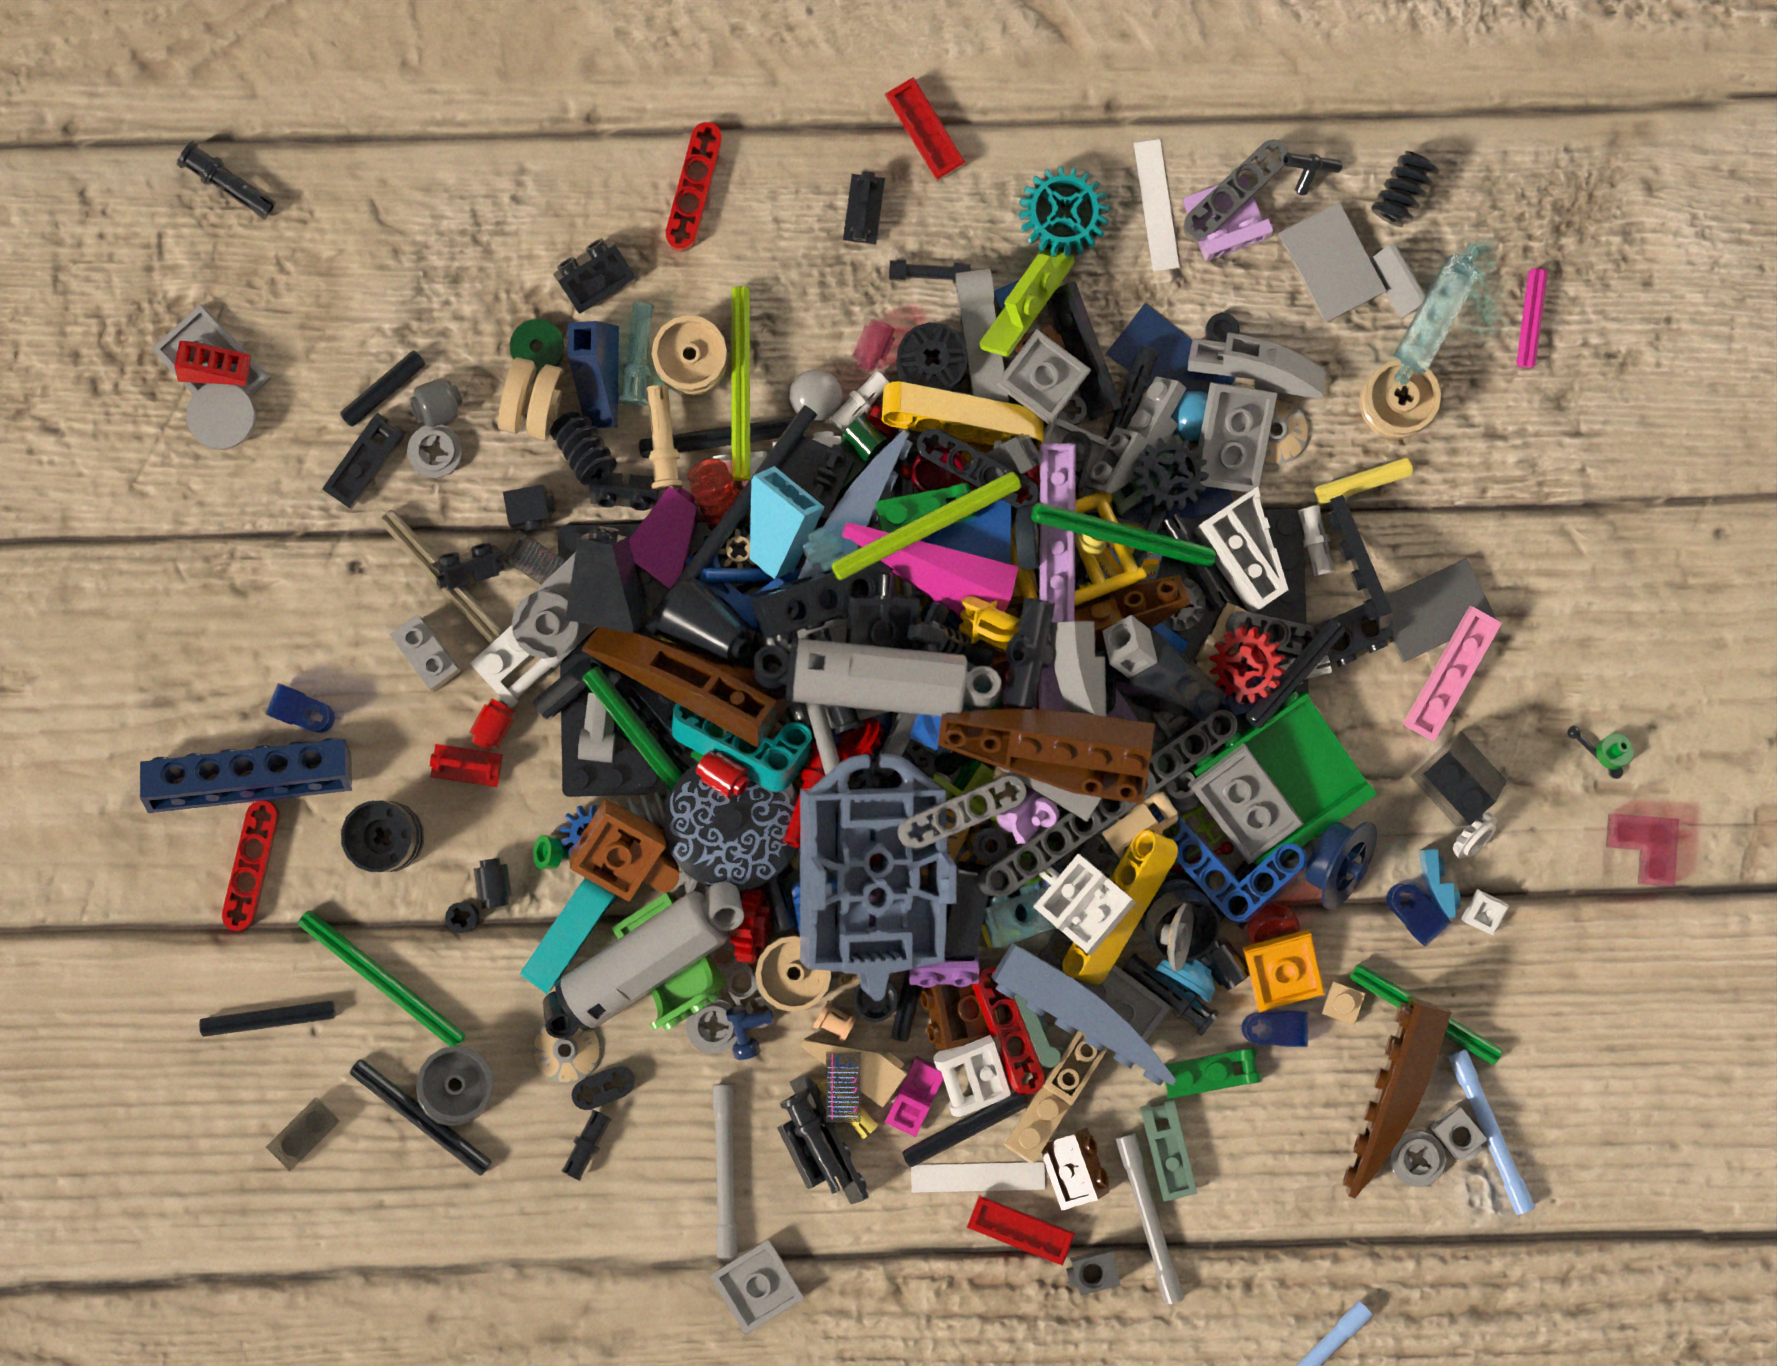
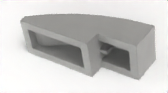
M1094 622L1051 623L1050 639L1053 646L1054 668L1068 712L1106 716L1105 657H1095Z

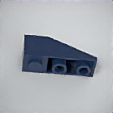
M600 321L568 323V360L583 416L590 417L593 422L592 426L596 428H618L619 326Z

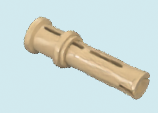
M660 385L649 386L646 389L648 392L653 451L650 452L649 461L653 462L655 482L652 483V490H667L669 486L673 489H678L683 485L682 481L678 479L677 460L680 458V454L673 446L668 395L669 386L662 385L661 388Z

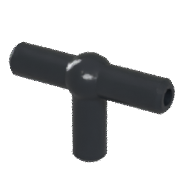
M1286 153L1283 158L1285 166L1303 169L1295 187V192L1302 196L1308 194L1317 171L1339 173L1343 167L1341 160L1323 158L1317 154L1301 155Z

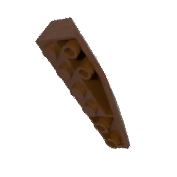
M1180 575L1137 581L1134 584L1074 606V622H1094L1095 649L1107 651L1103 630L1130 615L1143 625L1148 623L1150 626L1155 627L1189 605L1190 598ZM1024 602L1008 606L1005 613L1021 619ZM985 641L983 643L984 647L991 648L993 651L991 668L1000 677V692L1007 690L1011 670L1006 650Z
M598 627L583 646V652L756 747L760 746L791 703V701H786V687L783 686L777 690L762 688L755 680L754 670L738 661L731 662L690 647L637 632L627 633Z
M1004 709L941 714L938 746L1071 793L1143 804L1155 724L1055 710Z
M1408 996L1406 1003H1400L1395 1017V1022H1398L1399 1027L1396 1036H1389L1384 1054L1388 1055V1061L1385 1069L1379 1068L1374 1087L1378 1088L1375 1101L1369 1100L1363 1119L1368 1121L1364 1134L1358 1133L1354 1144L1353 1153L1357 1154L1354 1167L1348 1165L1343 1178V1185L1347 1186L1346 1192L1348 1197L1355 1199L1379 1171L1400 1141L1414 1116L1430 1081L1452 1012L1448 1008Z

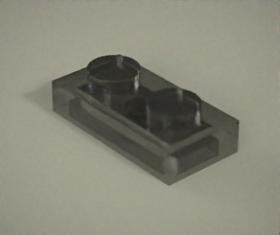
M316 1097L266 1148L289 1171H292L341 1121Z

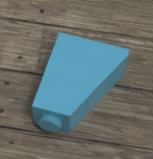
M775 466L755 474L751 480L750 560L757 564L765 574L770 575L774 579L795 570L825 508Z

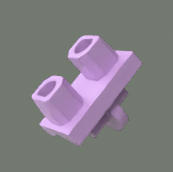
M1031 788L1029 791H1026L1025 798L1021 804L998 814L997 821L1002 833H1013L1016 843H1026L1041 826L1050 827L1054 825L1059 819V810L1057 803L1048 800L1047 797Z

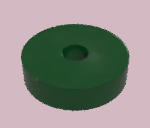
M531 319L523 322L514 330L510 339V353L513 360L518 357L533 361L536 367V375H538L541 368L546 364L556 367L560 364L565 353V343L562 334L551 322L543 319ZM536 341L543 343V349L540 352H533L531 350L532 344Z

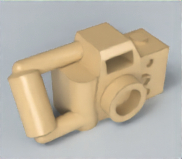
M1155 791L1143 800V804L1138 803L1116 819L1117 823L1102 832V834L1119 859L1122 860L1134 837L1139 832L1149 830L1162 835L1164 830L1178 821V812L1164 792ZM1155 803L1165 818L1159 824L1147 808Z

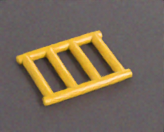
M1097 492L1075 501V512L1083 513L1097 508L1101 519L1118 523L1109 503L1112 501L1111 494ZM1016 523L1012 524L1011 565L1018 566L1016 581L1024 600L1026 597L1039 599L1027 569H1021L1019 566L1017 548L1014 538H1016ZM1075 541L1077 550L1092 582V585L1075 591V606L1134 584L1147 577L1143 568L1137 567L1128 546L1112 542L1124 573L1105 579L1095 554L1083 552L1078 548Z

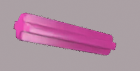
M1532 268L1528 272L1516 362L1517 366L1522 368H1533L1537 361L1548 277L1547 270Z

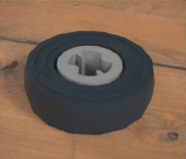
M1033 507L1018 508L1016 513L1017 557L1020 568L1025 570L1037 569L1040 564V524L1034 522L1031 518Z

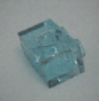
M1038 881L1020 887L1021 894L1009 898L1006 895L994 896L988 899L989 905L986 906L983 921L993 948L1004 947L1057 928L1034 908V905L1051 885L1040 887ZM1019 904L1023 905L1027 911V917L1022 923L1015 917V909Z

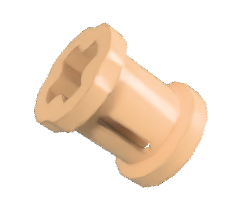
M828 1000L813 1027L816 1029L821 1027L839 1037V1042L844 1043L858 1017L854 1014L849 1016L834 1008L832 1002Z

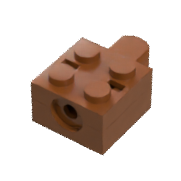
M605 798L570 852V870L629 902L642 882L660 892L667 893L673 890L679 881L678 863L662 854L666 847L665 831Z

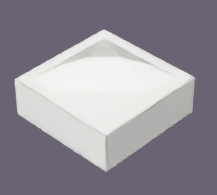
M1477 889L1461 919L1465 923L1494 936L1509 905Z

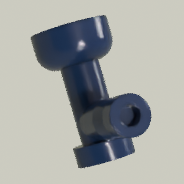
M744 1006L730 1008L726 1011L727 1020L732 1022L737 1039L732 1047L734 1058L746 1060L757 1056L761 1052L760 1045L755 1038L750 1037L748 1028L763 1024H774L772 1010L764 1011V1013L747 1014Z

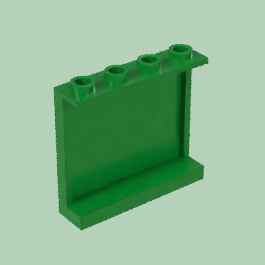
M1295 690L1262 728L1259 729L1252 725L1242 733L1239 729L1236 730L1234 736L1226 741L1222 747L1215 752L1209 753L1190 768L1195 776L1199 777L1244 743L1302 820L1303 825L1255 860L1257 865L1261 864L1283 844L1291 843L1302 847L1327 830L1332 824L1340 821L1377 795L1311 702L1310 696L1303 690L1300 693H1297ZM1289 851V852H1287V853L1284 855L1283 859H1285L1286 857H1288L1290 854H1292V853L1295 852V851Z

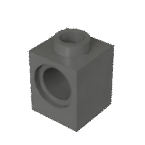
M1110 1248L1070 1258L1072 1267L1066 1268L1071 1289L1078 1287L1080 1296L1121 1286ZM1089 1264H1097L1101 1267V1275L1095 1281H1087L1083 1278V1270Z

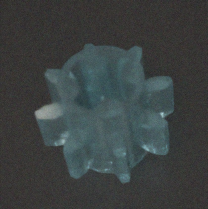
M824 527L807 534L810 541L803 544V549L810 565L813 568L821 565L823 571L831 569L832 563L838 560L839 556L845 554L844 547L836 531L833 530L826 533Z

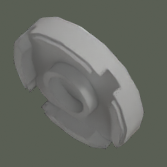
M204 385L193 394L187 406L186 421L190 432L198 442L211 449H232L247 440L255 427L256 411L254 405L245 391L235 385Z
M549 590L534 592L523 598L516 607L512 618L513 636L520 648L529 655L542 659L558 657L569 651L578 638L580 623L565 620L568 598L560 593Z

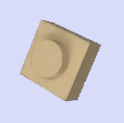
M1331 981L1320 1014L1354 1026L1366 993Z

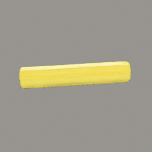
M1403 458L1318 486L1314 489L1317 502L1323 505L1329 503L1330 499L1340 495L1347 497L1409 477L1413 474V468L1410 460Z

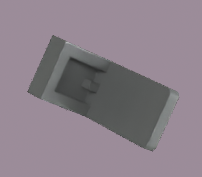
M1023 433L986 453L1019 471L1021 474L1039 464L1037 459L1039 454L1030 438L1026 439ZM973 461L966 464L964 466V470L970 469V467L973 464ZM997 467L988 468L984 475L986 483L988 484L1002 477V471Z

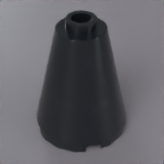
M687 578L669 591L665 597L669 600V603L664 611L659 609L657 614L656 626L659 634L669 641L731 662L743 659L749 654L752 647L751 633L706 582L696 580L695 578Z

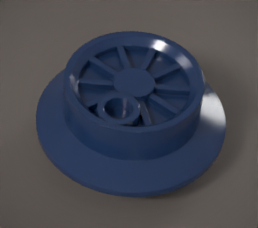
M1369 821L1363 822L1353 829L1341 822H1336L1323 833L1315 845L1308 861L1306 880L1309 884L1322 890L1321 898L1325 908L1333 910L1341 906L1364 878L1377 841V829L1373 823Z

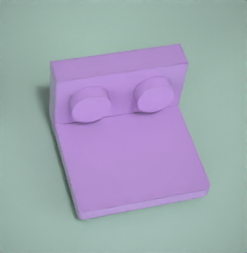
M1245 176L1239 177L1241 185L1250 188L1247 178ZM1217 186L1185 197L1183 204L1187 215ZM1220 193L1214 198V203L1219 210L1226 211L1232 208L1233 199L1226 193ZM1253 196L1220 228L1208 235L1206 240L1198 241L1204 260L1207 262L1269 239L1273 229L1269 219L1262 220ZM1207 205L1203 208L1208 210V212L1201 220L1192 219L1194 222L1192 228L1195 232L1199 229L1203 232L1207 231L1204 226L1212 216L1216 222L1220 220L1210 212Z

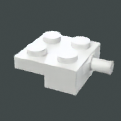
M1078 854L1061 875L1051 866L1045 870L1052 877L1044 871L1039 873V876L1045 879L1051 886L1034 905V908L1091 956L1136 902Z

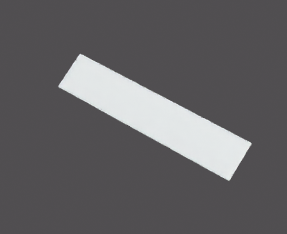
M1157 139L1134 143L1153 271L1180 268L1161 141Z
M1024 1162L916 1165L911 1167L912 1193L1045 1190V1162H1035L1033 1164Z

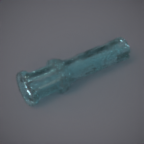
M636 301L632 302L633 309L627 364L621 368V375L624 376L622 395L618 396V403L627 406L644 407L648 406V399L645 398L647 379L651 377L647 361L654 305L648 302Z

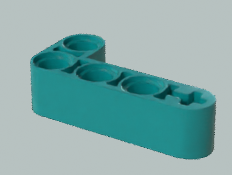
M678 703L673 709L672 735L674 739L702 755H705L710 750L715 753H723L747 768V777L751 781L768 790L782 791L789 787L809 758L812 736L810 729L802 723L792 722L785 725L773 741L765 737L760 746L756 747Z
M584 878L519 975L548 995L555 986V982L561 978L606 910L618 898V895Z

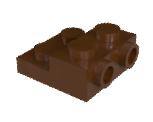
M987 976V981L983 983L984 987L992 989L991 985L995 981ZM936 984L933 987H925V990H921L920 1000L922 1007L925 1010H929L931 1024L927 1025V1036L931 1044H936L937 1050L964 1046L986 1036H991L972 984L965 987H957L953 984ZM994 995V998H989V1002L1002 999L1001 995ZM999 1005L994 1013L995 1019L998 1023L1005 1024L1004 1007Z

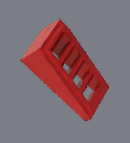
M180 340L175 359L178 382L246 386L251 355L197 342ZM218 363L223 364L222 370L217 369ZM231 364H237L236 373L230 372Z

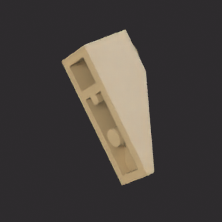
M804 1039L800 1044L801 1048L827 1067H832V1054L833 1067L836 1066L835 1059L837 1055L839 1056V1064H842L841 1066L844 1064L849 1066L848 1063L852 1059L851 1062L853 1063L851 1065L859 1068H833V1071L859 1072L836 1074L840 1077H855L843 1079L853 1082L850 1084L855 1088L858 1087L859 1091L882 1108L907 1075V1072L902 1069L905 1063L891 1052L884 1056L877 1051Z

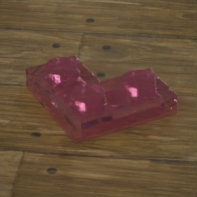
M1608 814L1606 848L1640 850L1638 884L1675 887L1679 819Z

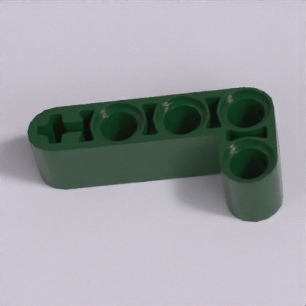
M862 415L856 418L842 435V443L839 446L845 449V454L855 457V460L833 507L841 500L851 484L888 443V439Z

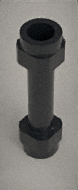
M901 259L890 260L889 280L906 282V278L953 280V284H956V273L971 271V264L954 262V266L907 264V260Z

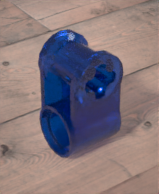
M277 683L265 712L267 716L317 733L327 732L335 723V713L329 705L280 683ZM319 712L320 715H323L322 721L319 722L310 718L311 713Z
M1400 883L1395 884L1388 890L1386 903L1389 909L1404 923L1407 930L1423 946L1427 947L1451 924L1448 917L1415 885ZM1400 893L1410 894L1407 898L1410 903L1409 905L1399 904L1402 901Z
M1308 1011L1250 1013L1242 1021L1241 1031L1245 1039L1258 1045L1307 1047ZM1258 1020L1260 1024L1266 1025V1031L1260 1032L1259 1038L1258 1034L1252 1032V1026H1257Z

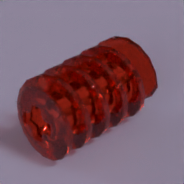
M715 458L705 459L696 463L687 474L690 481L689 488L711 532L740 494L726 463ZM746 515L743 517V519L740 521L736 528H738L743 523Z

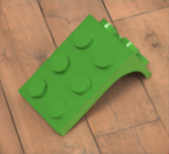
M671 891L616 924L612 929L617 938L620 939L674 903L676 899ZM709 954L651 992L657 1007V1020L650 1024L653 1031L660 1026H663L665 1031L721 997L718 990L728 984Z

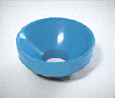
M1163 959L1156 968L1165 977L1190 992L1193 991L1201 999L1210 1002L1213 998L1215 986L1211 976L1212 970L1195 959L1187 961L1182 969L1176 972L1172 970L1169 960Z

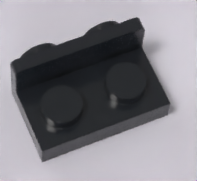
M601 238L592 242L586 247V253L576 259L575 257H570L558 265V271L553 274L579 314L636 278L617 246L610 238L606 240Z

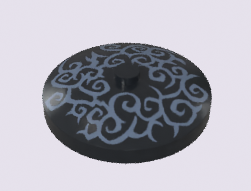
M699 762L696 763L677 781L669 795L665 808L664 831L668 847L674 859L691 878L707 887L720 882H728L735 885L739 891H746L770 882L784 871L798 849L782 841L798 800L794 787L790 784L785 790L771 791L750 780L748 787L742 795H735L729 799L701 781V777L696 774Z

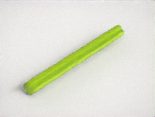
M735 286L731 289L732 479L735 481H747L750 479V292L746 286Z
M1010 472L834 561L831 565L835 576L842 580L1019 490L1021 487L1020 480L1014 472Z

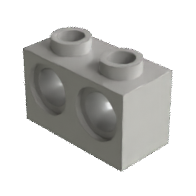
M418 614L389 634L430 690L436 692L462 673V670L424 618Z

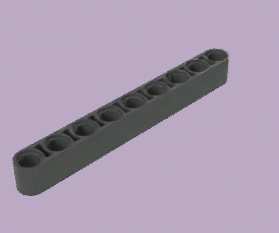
M1215 710L1205 721L1194 720L1152 749L1144 799L1232 738L1237 730L1235 716L1227 710ZM1215 717H1218L1223 724V729L1219 735L1212 728V722ZM1188 736H1191L1196 743V748L1192 754L1185 748V740ZM1161 755H1164L1169 762V767L1165 773H1162L1157 766V761ZM1101 798L1083 831H1079L1075 826L1076 815L1065 810L1059 815V819L1054 825L1041 827L1026 843H1018L998 861L984 867L978 876L980 889L989 896H1006L1011 894L1138 803L1114 800L1113 809L1108 812L1104 809L1102 805L1103 798ZM1051 832L1056 833L1059 838V845L1054 851L1047 845V837ZM1025 851L1031 856V865L1027 870H1023L1019 865V857ZM996 871H999L1004 878V883L998 890H995L991 885V877Z

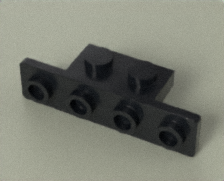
M588 654L592 668L597 666L602 670L624 700L628 701L636 710L635 713L645 726H650L658 734L661 745L669 752L673 751L676 756H680L687 746L674 739L672 735V722L668 719L673 715V709L677 703Z
M808 1074L790 1081V1085L794 1093L807 1089L809 1093L807 1096L808 1101L816 1115H821L823 1119V1125L820 1127L848 1179L851 1181V1184L843 1189L849 1203L855 1204L869 1198L866 1191V1182L863 1176L856 1171L851 1161V1152L848 1146L841 1141L835 1129L836 1123L834 1118L828 1117L832 1116V1114L828 1113L820 1099L819 1087L810 1079ZM791 1119L778 1126L777 1129L807 1189H810L824 1182L825 1178L803 1136L795 1135L793 1131L795 1125Z

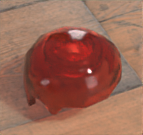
M1274 903L1266 906L1249 921L1248 934L1251 944H1256L1299 932L1301 927L1297 916L1291 909Z

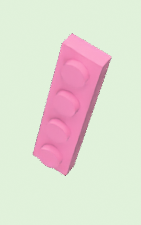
M1469 606L1402 725L1435 742L1499 630L1501 622L1475 607Z

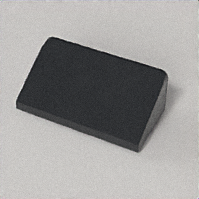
M581 659L534 699L533 704L544 719L551 720L589 688L583 681V676L592 669V666L585 659Z

